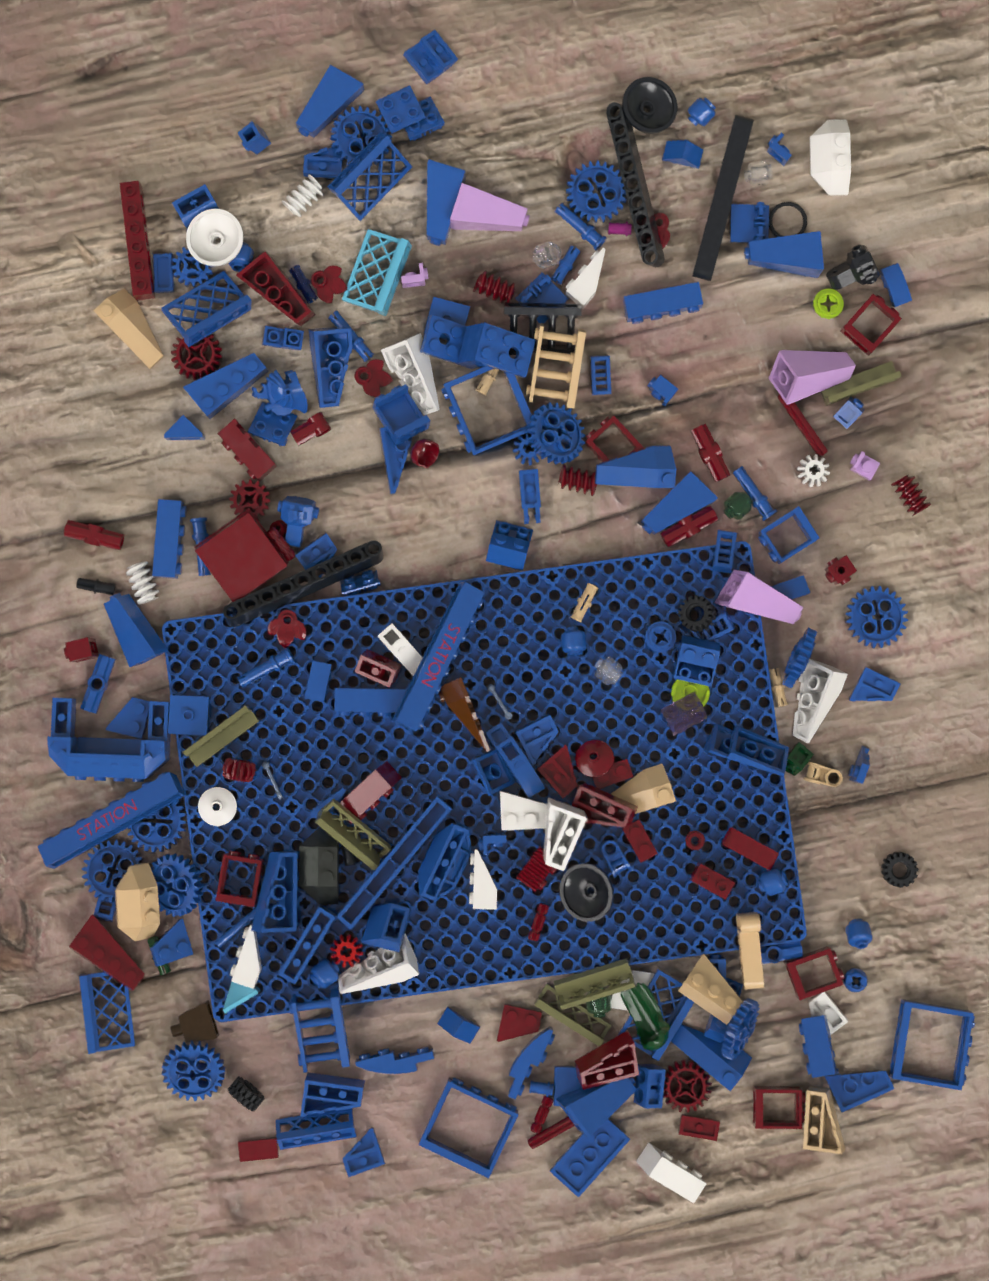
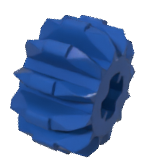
M525 433L526 439L521 435L518 436L520 442L514 441L513 444L519 448H514L512 451L513 453H519L515 456L516 460L521 457L523 458L521 464L524 465L525 461L528 460V464L531 466L532 459L538 463L539 458L537 456L541 457L542 453L535 454L536 447L532 448L534 451L525 452L526 449L523 448L534 443L528 440L529 433Z

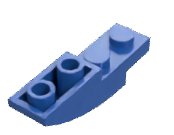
M499 723L485 733L529 799L545 789L532 765L502 723Z
M552 1027L544 1029L532 1038L513 1062L509 1076L514 1077V1080L508 1092V1097L516 1099L517 1095L521 1096L525 1087L522 1084L524 1078H529L533 1068L530 1064L538 1067L540 1062L544 1063L547 1056L545 1049L548 1044H552L555 1037Z
M422 1047L417 1049L415 1053L410 1054L409 1051L399 1053V1057H395L394 1050L389 1051V1048L377 1051L378 1054L370 1055V1053L359 1055V1059H356L355 1064L357 1067L377 1073H410L418 1070L417 1063L434 1059L435 1054L433 1048Z

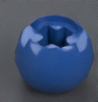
M859 968L848 970L844 975L845 979H843L846 989L854 993L864 990L868 983L866 973ZM853 976H855V977H857V978L860 977V978L858 979V982H859V983H858L857 985H856L855 983H852V982H853V979H852Z

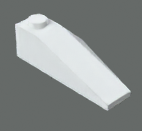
M419 333L382 349L381 352L390 371L397 374L400 378L399 383L402 386L407 384L411 398L421 412L427 415L440 410L430 357L420 352L423 337Z
M813 659L808 660L809 663L805 671L799 677L798 682H801L800 693H797L796 699L799 700L798 711L795 712L793 736L806 743L810 742L841 693L848 675L835 667Z
M404 935L400 952L379 948L375 952H369L367 954L368 957L361 963L356 962L353 967L338 976L339 992L344 994L399 983L419 975L417 958L407 935Z

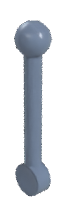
M493 684L488 685V691L492 692V694L494 695L498 704L505 713V718L507 720H510L512 718V714L507 711L506 707L495 691V686Z
M263 762L262 767L266 769L267 774L276 791L277 797L280 800L283 798V796L279 791V788L269 769L270 764L268 762Z

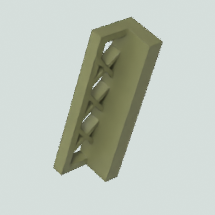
M891 361L852 375L849 380L820 392L827 406L896 381L901 377L900 371H895Z
M245 705L183 751L186 757L189 756L196 767H199L257 724L259 719L251 708Z
M332 799L318 812L315 823L373 871L379 866L380 859L391 850V845L337 800ZM334 806L339 810L340 815H332L328 810ZM343 820H351L354 823V827H347L344 825ZM358 832H365L369 835V839H361L358 836ZM372 844H379L384 849L378 853L373 849Z
M627 958L553 981L561 1010L636 987L633 972ZM626 979H629V980H630V982H626V983L620 984L621 981H623V980H626ZM607 985L610 986V987L607 988V989H604V990L602 989L604 986H607ZM592 991L588 995H583L585 992ZM573 997L571 1000L564 1002V999Z
M546 983L534 1005L597 1046H601L604 1042V1037L612 1025L582 1005L575 1006L580 1010L575 1011L574 1007H572V1012H562L556 989ZM550 990L555 994L556 1001L548 1003L542 998L546 991ZM571 998L564 999V1002L571 1000ZM576 1013H586L589 1022L579 1023L576 1019ZM600 1022L606 1027L601 1035H598L593 1031L592 1024Z

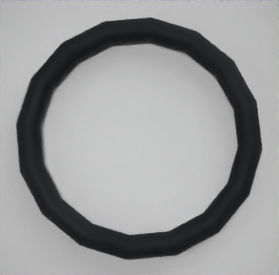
M782 202L771 210L769 228L776 237L783 236L775 231L772 218L777 209L783 206H792L801 212L803 226L798 234L804 233L807 226V215L798 204Z

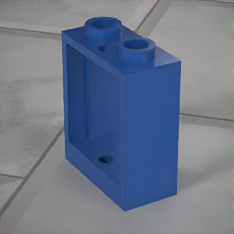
M799 506L758 532L760 543L768 547L770 551L768 554L774 563L777 561L778 565L820 539ZM793 516L808 540L781 557L766 533Z

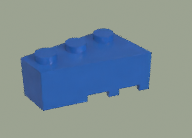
M826 1015L801 1019L802 1023L799 1024L800 1034L804 1035L805 1038L803 1051L805 1055L808 1054L809 1062L806 1063L808 1074H811L812 1078L839 1074V1070L835 1065V1052L832 1049Z
M308 1072L304 1084L300 1117L314 1113L322 1114L331 1110L339 1111L361 1107L365 1080Z

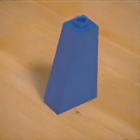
M330 65L296 122L297 129H299L298 132L305 137L311 136L314 138L363 93V83Z
M690 471L641 521L643 523L642 528L648 534L652 532L656 535L683 518L714 503L718 497Z
M118 593L109 597L110 601L104 603L129 667L143 664L168 651L130 594L121 596Z

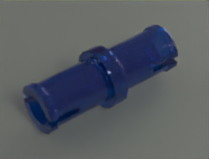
M300 265L294 266L295 270L291 268L289 272L297 283V289L301 290L306 302L311 304L313 303L312 299L316 301L318 296L310 285L311 281L305 277Z

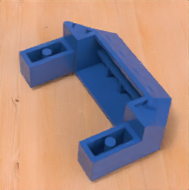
M52 698L51 736H47L48 751L51 759L67 776H75V780H87V777H94L95 781H106L107 777L113 778V781L124 782L125 778H133V782H144V779L151 778L170 760L171 734H168L170 702L149 701L148 740L75 737L77 699Z

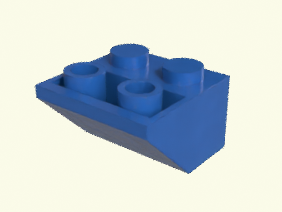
M206 184L172 202L186 229H188L191 221L201 212L209 209H219Z
M496 520L486 561L523 571L533 530Z
M682 635L673 679L712 687L720 655V643Z
M392 903L372 906L361 943L400 952L410 917V908Z

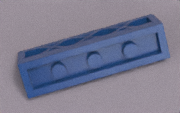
M353 1109L331 1110L322 1114H309L305 1117L295 1116L277 1119L276 1137L280 1150L357 1137ZM349 1114V1121L340 1122L337 1120L341 1115ZM322 1118L330 1119L327 1125L322 1126L318 1123ZM304 1121H309L310 1123H312L308 1128L305 1129L299 1127L300 1124ZM289 1124L292 1126L289 1131L281 1132V1125Z

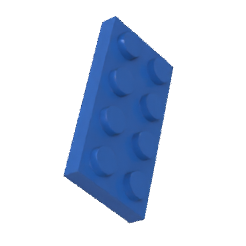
M607 1119L588 1139L581 1134L552 1166L550 1172L579 1198L630 1141V1138L610 1119Z

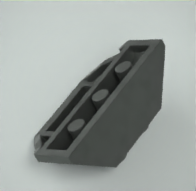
M319 827L299 846V886L318 904H339V842Z

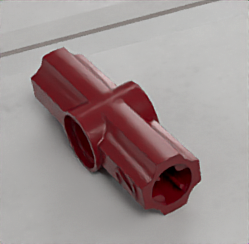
M706 423L691 430V434L699 448V455L703 463L708 466L715 483L730 476L731 474L722 458V451L718 443L714 442Z
M709 506L694 515L691 514L677 522L678 524L661 532L660 535L666 546L670 547L685 538L688 539L701 532V529L719 519L714 509Z
M68 520L64 529V536L82 540L84 543L99 547L105 546L121 550L124 543V534L105 530L103 527L92 524L86 525Z

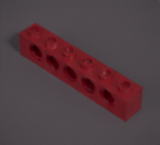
M139 181L120 183L133 297L136 300L154 299L156 297L143 188Z

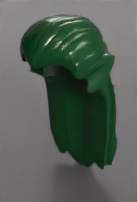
M638 982L635 985L636 987L621 991V998L637 1027L636 1033L640 1037L641 1045L646 1050L653 1051L661 1048L667 1042L670 1025L664 1021L660 1007L651 990L644 983L640 984Z

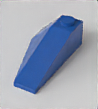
M351 328L309 329L310 350L319 408L339 406L344 386V377L348 369V360L353 348Z
M649 446L644 450L631 452L624 457L614 458L597 464L595 484L675 488L677 469L671 446Z
M681 1024L671 1042L731 1091L744 1075L752 1057L744 1050H741L737 1058L730 1060L722 1055V1043L703 1036L704 1033Z

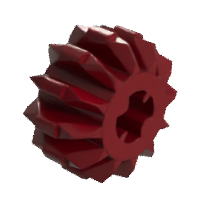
M228 758L223 764L222 775L231 780L251 782L255 776L256 765L251 761Z

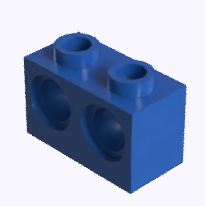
M638 1064L639 1075L636 1076L635 1087L637 1091L634 1093V1103L643 1108H662L666 1069L656 1064Z

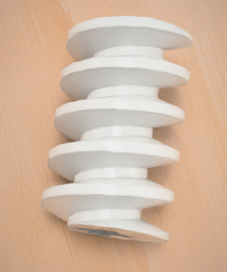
M308 175L310 181L303 180L304 186H297L299 192L292 190L293 197L286 196L288 203L282 200V203L294 215L299 217L302 216L299 211L300 209L306 212L305 205L312 206L311 199L318 201L316 194L323 196L321 185L311 175Z
M148 561L140 562L127 568L129 570L126 572V575L132 576L129 579V583H135L131 588L132 590H138L134 596L141 597L137 600V604H145L159 598L155 597L159 590H152L156 583L149 582L154 577L147 576L151 569H144Z

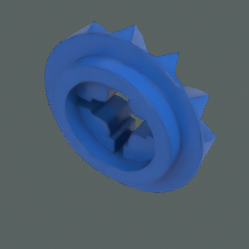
M666 622L653 623L646 631V644L655 652L662 653L670 650L676 642L674 628ZM665 630L664 638L668 642L661 640L660 642L655 644L657 642V637L655 636V634H653V632L660 634Z

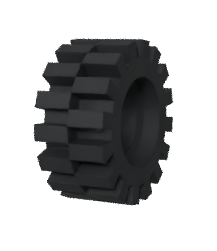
M695 595L694 598L692 596L688 597V601L685 599L683 601L685 604L679 607L681 608V611H678V614L681 616L679 620L686 628L693 632H703V629L708 630V626L714 624L712 620L716 619L714 616L716 614L714 605L706 598L699 597L698 595ZM695 607H701L704 610V616L699 621L691 619V611Z
M893 852V854L887 855L888 857L883 860V865L881 864V873L884 876V880L890 885L899 888L910 886V883L913 884L914 879L918 876L916 874L919 872L916 866L918 864L914 861V858L903 852ZM898 862L904 863L907 868L906 874L902 877H896L893 874V866Z
M239 1076L228 1088L229 1094L238 1103H241L243 1107L251 1111H255L265 1099L264 1095L253 1084Z

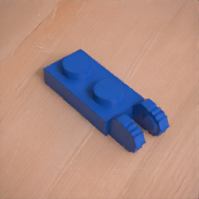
M538 469L519 470L524 524H529L528 509L535 508L536 523H541Z

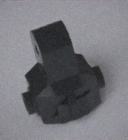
M856 245L847 253L846 262L829 270L826 276L832 289L838 290L855 281L862 285L873 284L879 278L880 273L868 248L865 245Z

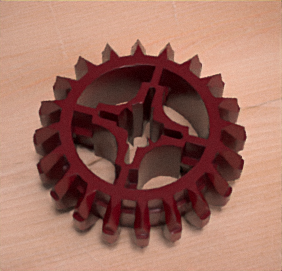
M213 334L200 340L204 342L198 346L190 347L186 345L184 338H176L179 344L173 343L172 345L177 350L171 351V354L176 356L171 361L176 363L174 365L176 370L180 369V375L185 374L186 379H189L192 375L193 380L196 381L198 375L202 378L204 374H210L209 371L211 370L213 372L217 371L214 366H221L217 359H223V356L217 354L222 351V348L217 347L220 344L218 340L213 341L215 338ZM209 345L212 351L210 361L205 358L206 348ZM184 348L189 352V356L186 359L187 362L185 364L182 360V353ZM191 350L199 353L202 359L195 357ZM197 363H201L204 365V367L200 369L190 368L191 366H194Z
M682 1059V1065L680 1066L677 1061H674L676 1066L674 1069L670 1065L667 1066L670 1072L665 1073L667 1078H665L663 1098L668 1097L665 1101L667 1105L673 1102L671 1104L673 1110L679 1105V1112H682L683 1107H685L686 1112L689 1113L691 1106L694 1111H697L696 1104L699 1103L703 1107L704 1104L701 1100H709L705 1093L711 1094L712 1091L706 1087L712 1086V1083L706 1081L710 1078V1075H703L706 1071L703 1068L699 1070L700 1066L697 1063L693 1067L692 1060H689L688 1065H686L685 1060ZM691 1071L695 1074L689 1077H682L679 1073ZM674 1077L678 1082V1086L674 1089L675 1092L671 1094L670 1084ZM700 1078L701 1089L697 1095L693 1087L697 1083L696 1080ZM679 1079H681L683 1083L685 1082L689 1085V1089L691 1090V1092L688 1089L683 1088L682 1083ZM686 1094L693 1099L682 1101L677 1099V1097Z

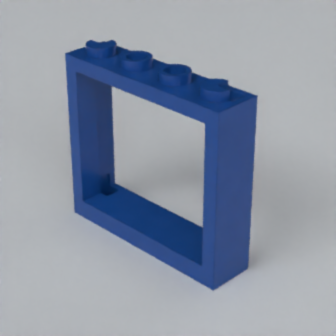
M490 366L481 367L443 384L444 388L441 391L445 400H450L452 406L449 407L452 417H457L459 424L456 426L460 435L464 434L467 440L464 442L468 453L472 452V455H476L523 435L531 428L527 423L531 421L530 416L532 415L514 374L504 371L526 425L477 447L474 444L451 387L494 368Z
M901 999L889 1076L897 1080L962 1090V1085L964 1086L966 1081V1074H964L965 1066L969 1064L968 1047H971L973 1039L971 1028L975 1026L974 1013L969 1010ZM912 1008L963 1016L953 1080L902 1072Z
M454 1077L453 1080L448 1078L419 1140V1146L489 1178L515 1124L519 1111L516 1110L517 1107L513 1104L499 1102V1098L489 1094L486 1096L482 1094V1090L477 1087L471 1086L469 1088L463 1085L464 1082ZM451 1087L510 1115L487 1165L428 1137Z

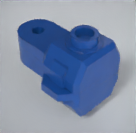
M287 496L283 501L279 500L277 512H281L280 519L287 524L285 541L289 546L301 548L305 526L311 524L314 518L318 519L319 507H316L314 500Z

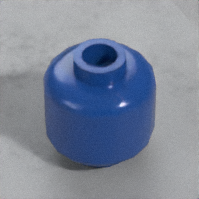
M706 97L704 99L698 98L688 108L690 115L688 119L695 126L698 124L706 126L715 116L714 109L716 107Z
M243 242L238 255L228 264L234 271L240 272L253 261V249Z
M578 627L567 628V632L561 634L563 652L567 653L568 656L582 655L583 651L587 649L585 632L578 630Z
M779 868L762 872L761 880L758 881L760 890L762 892L765 891L769 896L784 892L786 886L789 885L784 870L781 871Z
M863 919L851 920L845 928L850 946L864 949L873 940L870 925L868 922L863 921Z
M323 959L311 968L309 976L317 988L326 989L338 980L337 972L340 970L334 961L330 963L328 960Z

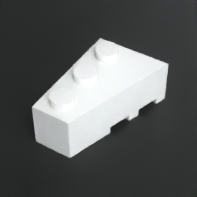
M500 791L502 830L546 828V803Z
M548 798L543 857L546 865L564 871L587 817L583 810Z
M651 1143L647 1144L636 1161L649 1177L692 1203L696 1201L707 1184L702 1179L703 1175L695 1169L691 1171L685 1163L680 1160L676 1161L669 1153L661 1151Z

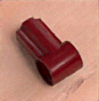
M319 412L310 417L306 423L290 432L297 445L300 446L314 437L326 434L331 430V427L323 413Z

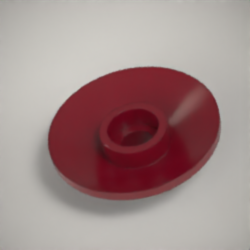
M590 740L579 747L575 761L582 774L597 778L610 771L614 763V754L607 743L601 740ZM592 754L597 755L596 759H591L590 757Z

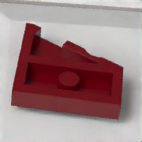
M566 745L537 769L562 798L566 797L578 786Z
M504 1004L497 1041L501 1042L538 1032L542 1012Z

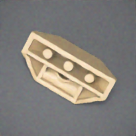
M149 863L130 865L115 889L117 927L134 941L154 937L160 924L158 886Z

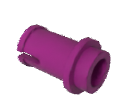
M628 221L626 223L609 222L608 235L619 234L627 237V235H631L632 223H628Z

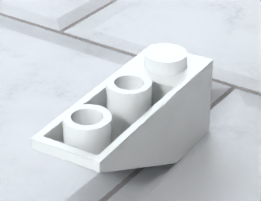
M602 248L600 252L596 250L590 258L592 261L589 265L584 264L578 272L579 276L577 279H571L565 287L567 288L566 296L576 304H581L582 309L595 296L605 248Z
M390 624L378 637L414 676L422 656L393 624Z
M475 849V853H471L470 865H474V873H470V884L474 885V891L470 892L469 904H473V909H496L497 887L479 850Z
M251 924L249 928L246 927L242 938L245 941L243 946L238 948L236 957H239L237 965L233 964L230 976H233L231 982L254 989L262 966L257 934L255 931H251Z

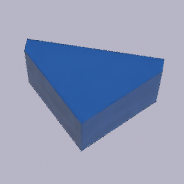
M688 140L666 141L662 160L699 169L703 149Z
M182 415L164 434V438L166 440H205V435Z
M449 1007L446 1008L437 1023L453 1037L469 1044L480 1029V1026Z

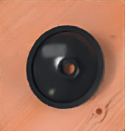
M643 77L633 81L625 90L622 99V108L626 119L635 129L644 133L656 134L666 130L674 122L677 115L678 105L674 92L665 82L657 78Z
M589 863L577 864L565 872L560 882L562 904L574 918L584 922H593L604 917L611 909L614 900L613 886L608 875L598 866Z

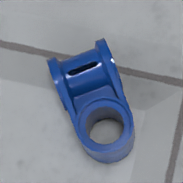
M613 839L604 840L601 844V852L607 861L606 863L613 877H617L618 873L626 869L630 870L631 867L619 845ZM609 843L615 845V850L612 853L605 852V846Z

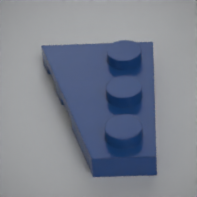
M887 1071L824 1076L841 1113L895 1089Z

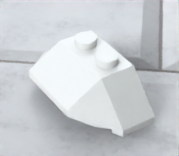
M847 119L827 120L810 136V175L829 196L848 195L851 145Z

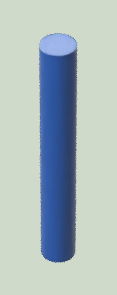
M256 908L216 940V945L220 948L254 919Z

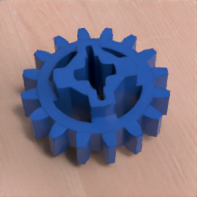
M183 247V253L176 252L178 259H172L176 265L171 267L176 271L173 275L175 278L179 277L178 281L180 284L185 281L186 287L191 283L196 288L197 283L201 285L204 279L206 281L209 280L208 274L213 275L210 268L214 266L205 265L203 271L202 263L194 257H187L191 255L189 250ZM181 263L184 264V268H183V270H182V273H181ZM188 263L196 265L198 271L196 269L190 268Z

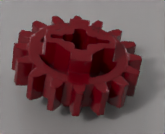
M249 479L248 484L242 480V486L236 484L237 490H231L234 497L229 498V501L234 503L230 505V508H236L234 514L238 515L250 507V509L255 510L253 513L258 520L259 514L265 516L264 509H270L266 504L271 503V500L267 499L270 493L264 492L266 486L259 487L260 482L257 481L253 484L252 479ZM246 488H255L256 490H253L252 492H248V491H246L245 489H246ZM240 494L241 502L238 505V496ZM261 495H262L263 501H262V505L260 506V505H259V498H260ZM248 496L254 497L252 499L254 501L253 504L247 503L248 500L246 498Z

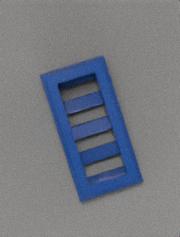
M589 356L592 395L612 394L610 356ZM605 361V365H595V362ZM605 369L606 373H595V370ZM596 377H606V380L596 381ZM596 385H607V388L596 389Z
M718 530L712 571L732 572L737 538L736 532ZM721 538L732 539V542L721 541ZM720 546L731 547V550L722 549ZM719 554L730 555V557H721Z
M727 611L715 616L716 619L712 620V623H717L720 632H717L714 625H709L713 633L712 636H710L708 630L703 629L707 638L705 640L712 641L735 629ZM722 618L724 619L727 625V628L725 629L720 621V619ZM692 631L695 638L703 639L699 631Z
M342 788L310 812L317 817L318 812L332 799L340 802L348 792L347 789ZM333 806L328 811L331 813L335 807Z
M109 880L107 886L109 887L111 885V880ZM117 881L114 883L115 888L119 884ZM100 895L97 900L94 916L96 919L113 922L116 912V898L113 899L112 907L102 905V895ZM100 909L110 911V915L100 913Z

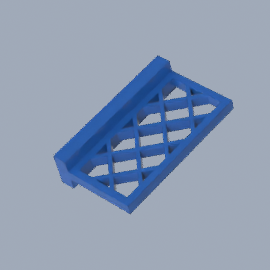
M381 132L327 186L359 221L412 168L411 164L393 145L392 140ZM389 146L392 150L391 158H383V151ZM373 161H379L378 172H370V164ZM383 161H391V172H382ZM395 161H402L405 165L400 172H395ZM360 175H366L365 185H357V178ZM370 175H378V185H369ZM382 175H390L388 185H382ZM370 188H377V196L374 199H369ZM346 189H352V199H345L341 194ZM356 189H365L364 199H356ZM356 202H364V209L360 214L355 210Z
M225 271L163 306L162 312L184 337L186 345L190 347L249 312L252 300L248 295H244ZM224 279L227 283V288L218 287L216 283ZM204 289L213 290L211 297L201 296L200 294ZM215 291L225 292V299L214 298ZM228 293L237 294L239 299L236 301L227 300ZM189 298L196 299V306L185 305V301ZM199 300L210 302L209 309L198 307ZM213 302L224 304L221 310L212 309ZM172 308L181 309L180 316L172 315L169 310ZM184 309L195 311L194 318L183 316ZM197 312L208 313V317L204 320L197 319ZM181 322H192V327L184 330Z
M657 969L647 987L651 990L654 985L655 989L651 992H656L663 1018H668L666 1021L670 1025L668 1040L661 1048L651 1051L643 1048L639 1036L632 1037L637 1048L659 1061L694 1002L683 994L681 997L673 998L671 988L681 987L682 983ZM659 975L666 978L668 986L657 989L656 980ZM669 989L671 999L660 1002L658 992ZM672 1003V1013L663 1015L661 1005ZM629 1015L618 1036L626 1032L628 1027L636 1026L635 1023H631L633 1020L631 1015Z
M105 972L79 975L88 1054L135 1046L129 989L124 986L125 992L122 991L123 985L121 984L118 988L110 982L112 977L108 979L104 977L109 976ZM101 977L106 982L98 990L92 985V978ZM108 983L117 989L111 998H108L101 992ZM118 992H121L126 997V1001L121 1007L112 1001ZM99 994L108 1000L102 1010L94 1002ZM110 1002L119 1009L113 1018L104 1012ZM120 1011L128 1015V1020L124 1026L114 1020ZM101 1013L110 1019L104 1029L97 1024V1019ZM112 1022L121 1028L115 1037L106 1031ZM128 1023H129V1030H127V1029L125 1028ZM124 1030L130 1034L131 1042L121 1043L117 1040V1037ZM103 1033L113 1039L108 1046L100 1047L99 1038Z

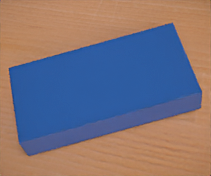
M172 253L153 254L155 293L175 292L174 270L171 267L173 266Z
M312 661L305 699L319 702L325 701L332 664Z

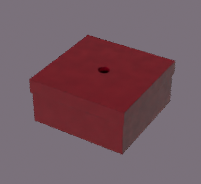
M250 507L194 546L197 555L232 602L246 596L286 568L289 563L268 537L266 529Z

